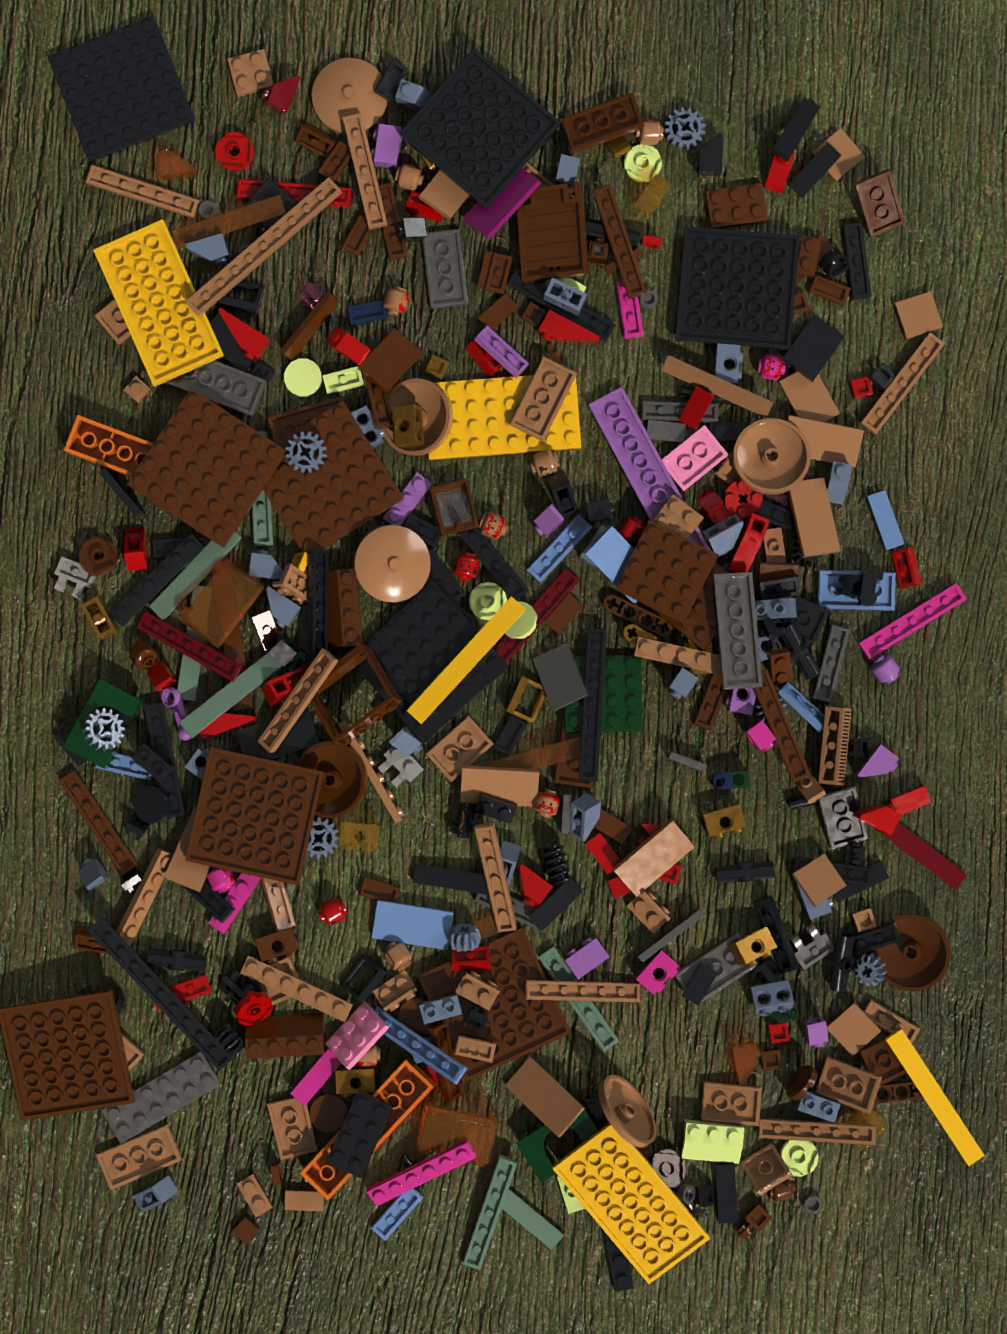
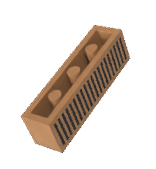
M828 706L825 708L818 783L831 785L845 784L852 709Z

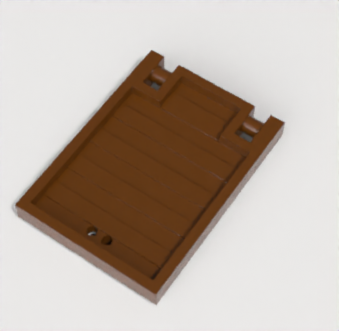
M574 182L573 187H569L567 183L537 187L525 200H530L531 204L525 205L524 202L517 209L522 282L530 283L551 280L552 278L561 279L589 275L582 182ZM575 194V198L570 199L569 195Z

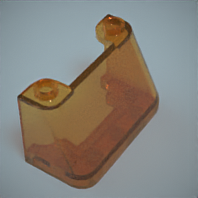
M227 559L224 561L220 560L216 564L214 576L189 608L185 606L179 613V616H181L179 621L215 648H219L264 589L262 584Z
M424 1099L414 1143L417 1152L428 1154V1151L439 1153L468 1139L477 1153V1158L471 1160L474 1162L473 1164L481 1167L489 1164L499 1125V1116L490 1114V1116L484 1118V1114L478 1115L451 1109L440 1104L437 1108V1105L433 1104L434 1101Z

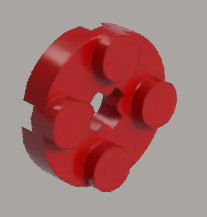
M230 132L217 142L215 155L223 168L236 172L247 169L250 166L254 157V149L250 140L245 135L239 132ZM233 147H237V151H240L236 156L229 153L233 150Z
M741 479L732 481L724 490V505L732 515L736 514L738 517L746 518L750 514L755 513L761 506L763 500L761 493L749 488ZM746 493L747 500L741 503L738 502L740 499L738 497L739 494L744 495Z
M251 990L245 993L244 998L233 1008V1012L240 1024L246 1026L254 1025L253 1021L259 1019L261 1022L269 1016L273 1009L272 1001L267 993Z

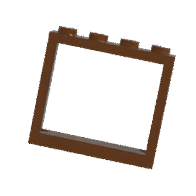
M361 643L339 659L310 702L333 743L345 746L351 743L352 739L358 734L366 732L370 725L379 722L386 713L395 710L402 700L371 647ZM367 658L389 697L341 733L319 694Z

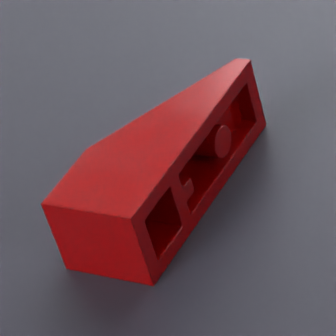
M220 308L218 311L242 351H244L243 355L250 360L255 358L259 361L270 344V339Z
M550 309L538 330V333L541 334L540 337L548 342L552 340L554 342L598 343L600 336Z
M308 665L266 682L262 691L270 706L287 700L309 668Z
M224 713L198 733L200 734L199 738L211 739V735H219L257 720V717Z

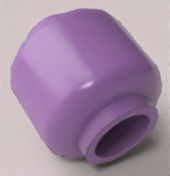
M880 654L873 659L874 663L871 666V671L879 682H886L888 684L898 678L900 668L891 655L883 656Z

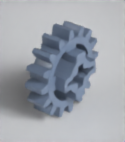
M681 107L680 113L675 109L673 112L674 116L669 115V121L665 122V126L668 128L664 130V134H669L666 140H672V146L678 144L679 150H681L682 146H685L686 150H689L690 145L695 148L697 145L696 141L701 143L702 138L700 136L705 135V131L701 130L706 127V124L701 123L703 116L698 118V111L691 113V108L686 112ZM694 122L697 125V132L693 127ZM672 125L677 131L676 135L673 133ZM688 127V130L682 131V128Z
M302 431L301 437L295 434L293 435L295 440L288 441L291 447H286L285 449L290 451V454L285 456L286 458H291V461L288 463L289 465L295 464L294 470L297 471L301 468V473H305L306 469H308L309 473H312V468L319 470V463L325 464L322 458H327L328 456L323 454L327 447H322L325 441H318V434L312 437V432L309 431L307 436H305V433ZM303 440H312L314 443L308 445ZM297 445V446H298V452H297V454L294 456V449H295V446ZM303 447L311 449L309 452L310 458L302 455L304 453ZM319 449V456L316 460L315 452ZM307 460L310 465H301L299 462Z
M102 708L100 711L95 710L87 716L88 720L83 722L87 726L82 730V732L87 733L84 739H90L89 745L95 744L96 750L101 747L103 751H106L108 748L111 750L115 748V745H119L121 743L120 739L125 736L121 733L125 730V727L120 725L123 723V720L118 721L119 714L113 716L111 709L107 713L105 708Z
M318 817L317 822L313 821L310 834L311 842L308 843L307 852H311V858L314 854H317V859L321 858V854L327 858V852L333 854V847H339L335 843L336 840H340V837L336 836L339 829L334 830L335 823L329 825V819L322 822V818ZM322 825L325 826V828L323 830H317L316 828H314V826ZM326 832L322 838L323 843L319 841L313 844L317 838L315 836L316 833L320 835ZM330 832L332 834L331 844L328 842V834ZM322 846L325 850L316 851L313 848Z

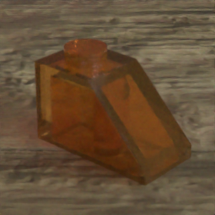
M160 150L157 154H154L159 181L197 176L195 168L173 151Z
M754 1041L731 1045L739 1085H744L759 1063L758 1057L761 1056L759 1045H756Z

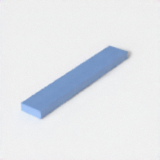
M377 1006L375 1012L389 1026L388 1030L384 1033L385 1036L454 1084H458L467 1070L464 1065Z

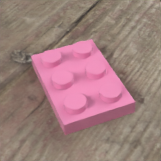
M704 425L664 457L662 461L669 474L681 489L685 491L726 458L728 453Z
M364 1001L325 1044L345 1068L350 1070L388 1030L389 1026Z

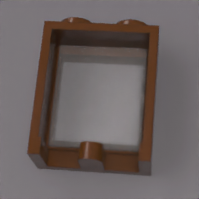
M459 478L447 484L438 483L430 488L442 536L479 527L467 479Z

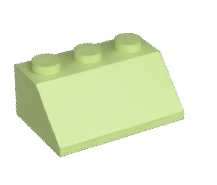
M684 1119L681 1158L739 1164L743 1148V1125Z

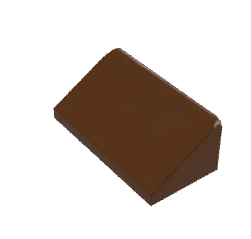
M305 122L301 125L295 142L327 159L335 148L338 139Z
M760 562L758 583L759 580L798 575L799 564Z
M81 925L77 927L74 949L108 954L102 945L88 932L90 927Z

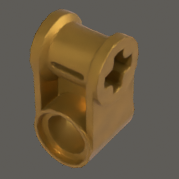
M634 624L627 625L622 630L623 638L635 647L638 637L655 641L660 640ZM634 628V633L636 634V636H631L629 638V633L627 632V629L631 630Z

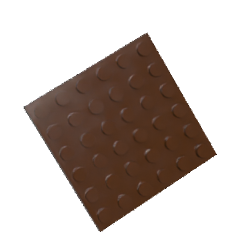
M190 388L127 485L225 548L288 451Z
M341 401L276 443L285 449L286 447H291L288 441H294L293 435L295 434L298 437H301L302 431L305 433V436H307L309 431L312 432V437L318 434V441H325L322 447H327L323 454L328 456L327 458H322L325 464L319 463V470L312 468V473H309L308 469H306L305 473H301V468L297 471L294 470L295 464L289 465L288 463L291 461V458H286L285 456L263 489L301 551L308 554L309 550L326 549L405 499L344 401ZM303 440L308 445L314 443L312 440ZM297 445L295 446V449H294V456H295V455L297 454V452H298V446H297ZM303 447L304 453L302 455L310 458L309 452L311 449ZM319 449L315 452L316 460L319 456ZM307 460L299 462L301 465H310Z
M210 747L185 861L299 885L324 771Z
M523 927L483 945L490 946L491 969L473 970L481 975L480 979L485 982L491 980L498 984L497 988L500 989L499 994L488 1011L486 1017L489 1019L483 1029L480 1031L464 1022L470 1010L474 1009L477 1004L459 994L462 1014L438 1021L439 1023L447 1022L453 1053H455L458 1035L496 1043L492 1063L454 1055L456 1061L467 1068L463 1075L466 1082L571 1034L557 1000L525 999V980L547 979ZM450 960L418 975V978L428 1000H433L455 994L466 971H452V962ZM481 1006L478 1008V1012L481 1014L486 1010Z
M112 990L0 1007V1024L21 1121L135 1102Z

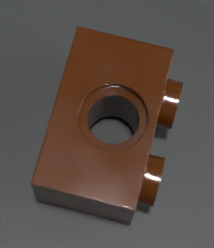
M293 927L255 939L262 962L266 960L267 963L279 960L278 956L285 954L286 957L297 954L296 950L300 949ZM274 941L282 942L283 949L281 951L274 949Z

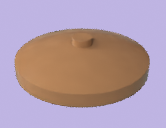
M357 58L339 59L324 67L316 77L312 88L313 107L320 121L332 131L346 135L343 117L361 113L365 131L373 128L383 117L388 104L386 99L374 92L382 78L381 73L370 63Z
M409 379L396 385L388 393L391 411L393 413V407L413 404L422 407L424 445L406 448L395 446L393 440L394 427L382 428L385 439L395 450L407 455L421 456L431 453L442 445L452 426L453 411L449 397L440 386L425 379ZM409 423L405 425V430L408 429Z
M776 418L758 420L747 426L739 435L733 451L734 467L742 482L752 490L768 495L782 494L795 488L805 477L811 460L810 447L804 434L793 424Z
M386 525L378 527L364 536L356 548L353 565L356 579L366 593L381 601L400 602L411 598L422 589L428 579L431 562L427 546L420 536L402 526Z
M609 1075L603 1079L598 1087V1096L603 1112L612 1127L625 1141L633 1146L643 1148L651 1144L656 1138L657 1129L654 1116L643 1096L630 1082L618 1075Z

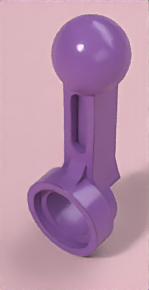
M172 687L166 688L161 693L162 702L165 706L173 708L178 726V737L181 740L187 741L191 737L179 724V722L186 718L183 700H180L181 696L177 689Z

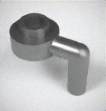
M682 1184L677 1191V1197L683 1204H686L687 1209L692 1215L707 1218L709 1216L708 1210L694 1207L693 1201L696 1196L694 1186Z

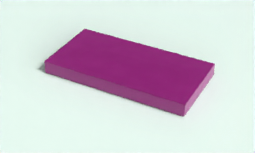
M522 169L487 210L476 203L462 219L490 240L541 183L537 178Z

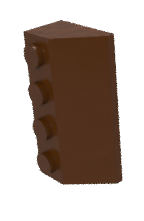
M354 569L329 571L327 649L357 647L363 643L359 583Z
M323 1013L268 1016L261 1022L258 1019L253 1021L254 1025L246 1026V1059L323 1055L325 1053Z

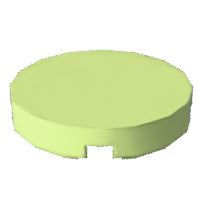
M640 144L631 147L632 150L626 153L624 159V169L627 175L632 180L640 183L655 179L662 166L658 150L651 145Z
M297 359L287 366L284 373V382L287 389L296 396L308 397L315 394L321 386L322 373L315 362L309 359Z
M490 582L481 583L476 586L469 598L470 609L474 615L488 621L507 602L503 589L497 584Z
M518 602L526 611L505 633L508 637L523 639L531 635L535 630L537 614L528 603Z
M788 1140L780 1149V1156L793 1176L801 1177L807 1175L817 1166L818 1152L811 1141Z

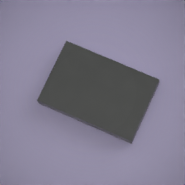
M567 643L533 659L553 711H557L588 696Z

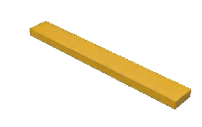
M511 596L407 711L422 724L519 619L526 609Z
M899 1028L884 1038L965 1163L970 1166L985 1156L904 1031Z

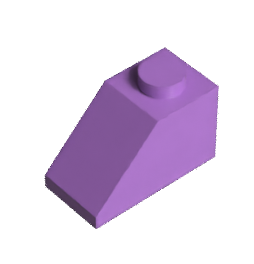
M551 504L534 520L535 526L533 528L540 536L543 534L547 537L564 522V518Z
M878 744L855 775L857 777L888 774L889 771L892 773L898 766L897 761L899 758L883 745Z
M822 1017L802 1021L806 1041L809 1046L813 1045V1048L824 1046V1042H828L827 1024Z

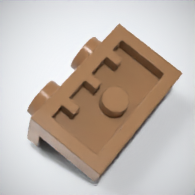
M286 564L280 581L273 582L272 586L278 589L277 591L280 594L290 597L291 601L296 604L308 603L309 575L292 564Z
M643 890L626 906L654 934L666 921L671 919L668 916L670 912L663 905L659 907L654 902L657 898L649 890L646 893Z
M403 970L374 989L373 992L383 1006L384 1011L389 1009L392 1012L400 1006V1001L403 999L408 1001L416 996L415 991L418 988L407 971Z
M472 970L470 973L466 971L455 993L489 1011L500 992V989L497 988L498 984L491 980L483 981L480 979L481 975Z

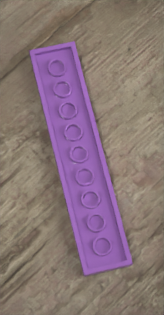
M623 387L588 404L649 520L653 521L673 494L684 502ZM697 526L688 539L710 550Z

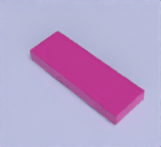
M616 282L624 339L643 337L638 297L628 300L623 282Z
M327 1049L290 1094L305 1106L341 1064L339 1059L332 1051Z

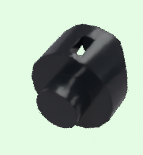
M833 250L824 254L821 269L828 276L834 278L849 270L851 262L839 250Z

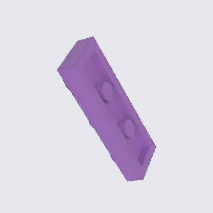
M488 325L474 339L515 378L529 365L523 357Z
M416 473L401 493L405 499L392 506L383 519L391 525L402 526L433 484L419 473Z

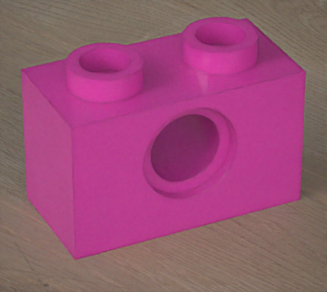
M763 720L757 721L743 732L756 751H767L774 746L773 741L776 738Z
M660 949L635 978L654 995L655 992L660 993L666 986L664 982L668 978L672 979L677 974L679 965ZM656 968H662L664 973L662 977L656 978L653 976V971Z

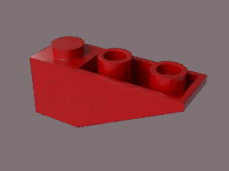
M754 513L745 518L728 567L729 571L734 573L749 571L764 539L770 522L769 519Z

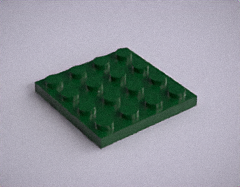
M634 655L605 656L601 733L642 732L641 657ZM573 656L584 683L586 656ZM583 698L565 706V733H581Z

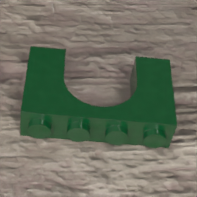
M99 679L91 687L92 694L90 698L84 700L81 707L83 708L82 713L75 717L71 733L68 732L64 737L63 742L65 744L63 747L101 768L107 769L116 751L109 748L103 751L102 747L96 750L95 744L90 746L89 742L91 740L84 739L87 733L82 732V730L87 726L83 722L88 720L87 716L103 707H113L135 718L143 700L104 679Z
M582 1099L579 1102L585 1109L569 1128L574 1130L581 1140L585 1142L602 1128ZM541 1121L535 1125L536 1129L529 1132V1130H526L520 1134V1139L516 1144L542 1183L556 1174L552 1169L556 1162L550 1154L546 1143L547 1135L551 1130Z

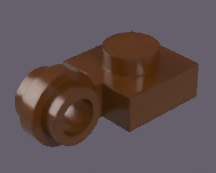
M757 1203L744 1216L749 1223L739 1225L736 1229L737 1235L740 1238L747 1239L752 1233V1227L759 1232L772 1217Z

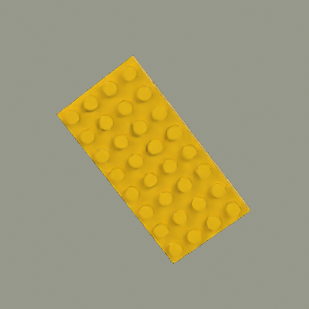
M163 219L93 250L154 387L224 356L206 314L204 313L198 317L185 302L196 291Z
M533 375L518 376L517 378L502 377L436 382L435 384L440 386L449 397L452 405L453 421L447 438L442 445L429 453V460L541 452L548 449L551 451L581 449L576 378L544 442L509 425Z
M610 1123L552 1166L554 1172L648 1284L652 1283L710 1239V1235L638 1148L625 1141Z

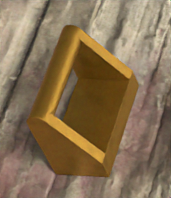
M522 676L506 712L535 724L547 697L544 687ZM527 683L541 689L529 717L515 711Z

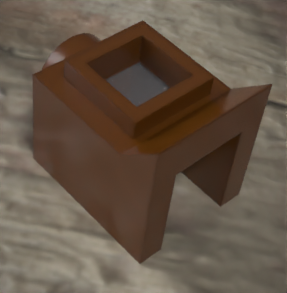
M595 238L594 241H590L588 253L589 267L591 264L602 265V269H605L609 243H605V239Z

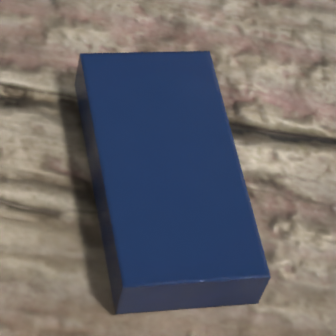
M384 299L347 306L351 326L389 319L387 309L383 307Z

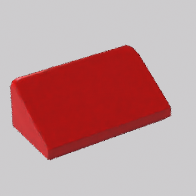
M417 190L411 191L406 202L405 211L441 222L443 215L419 199V195L422 192Z
M475 340L471 341L466 347L468 353L488 378L503 368Z
M695 386L678 420L697 430L714 395Z
M908 547L891 552L899 589L922 584L914 548Z
M925 785L888 799L889 804L896 807V812L901 815L931 803Z
M479 946L474 948L473 951L468 950L466 952H457V949L453 950L451 948L452 971L490 970V946Z

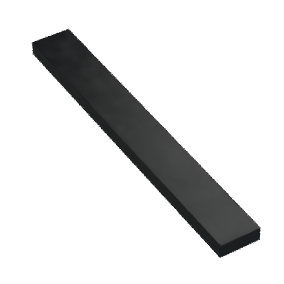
M587 628L584 685L588 696L583 698L578 781L598 782L607 629Z

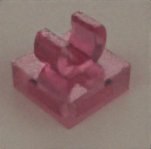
M310 282L305 285L299 296L313 309L324 296L325 291L319 292L317 290L319 284H312Z

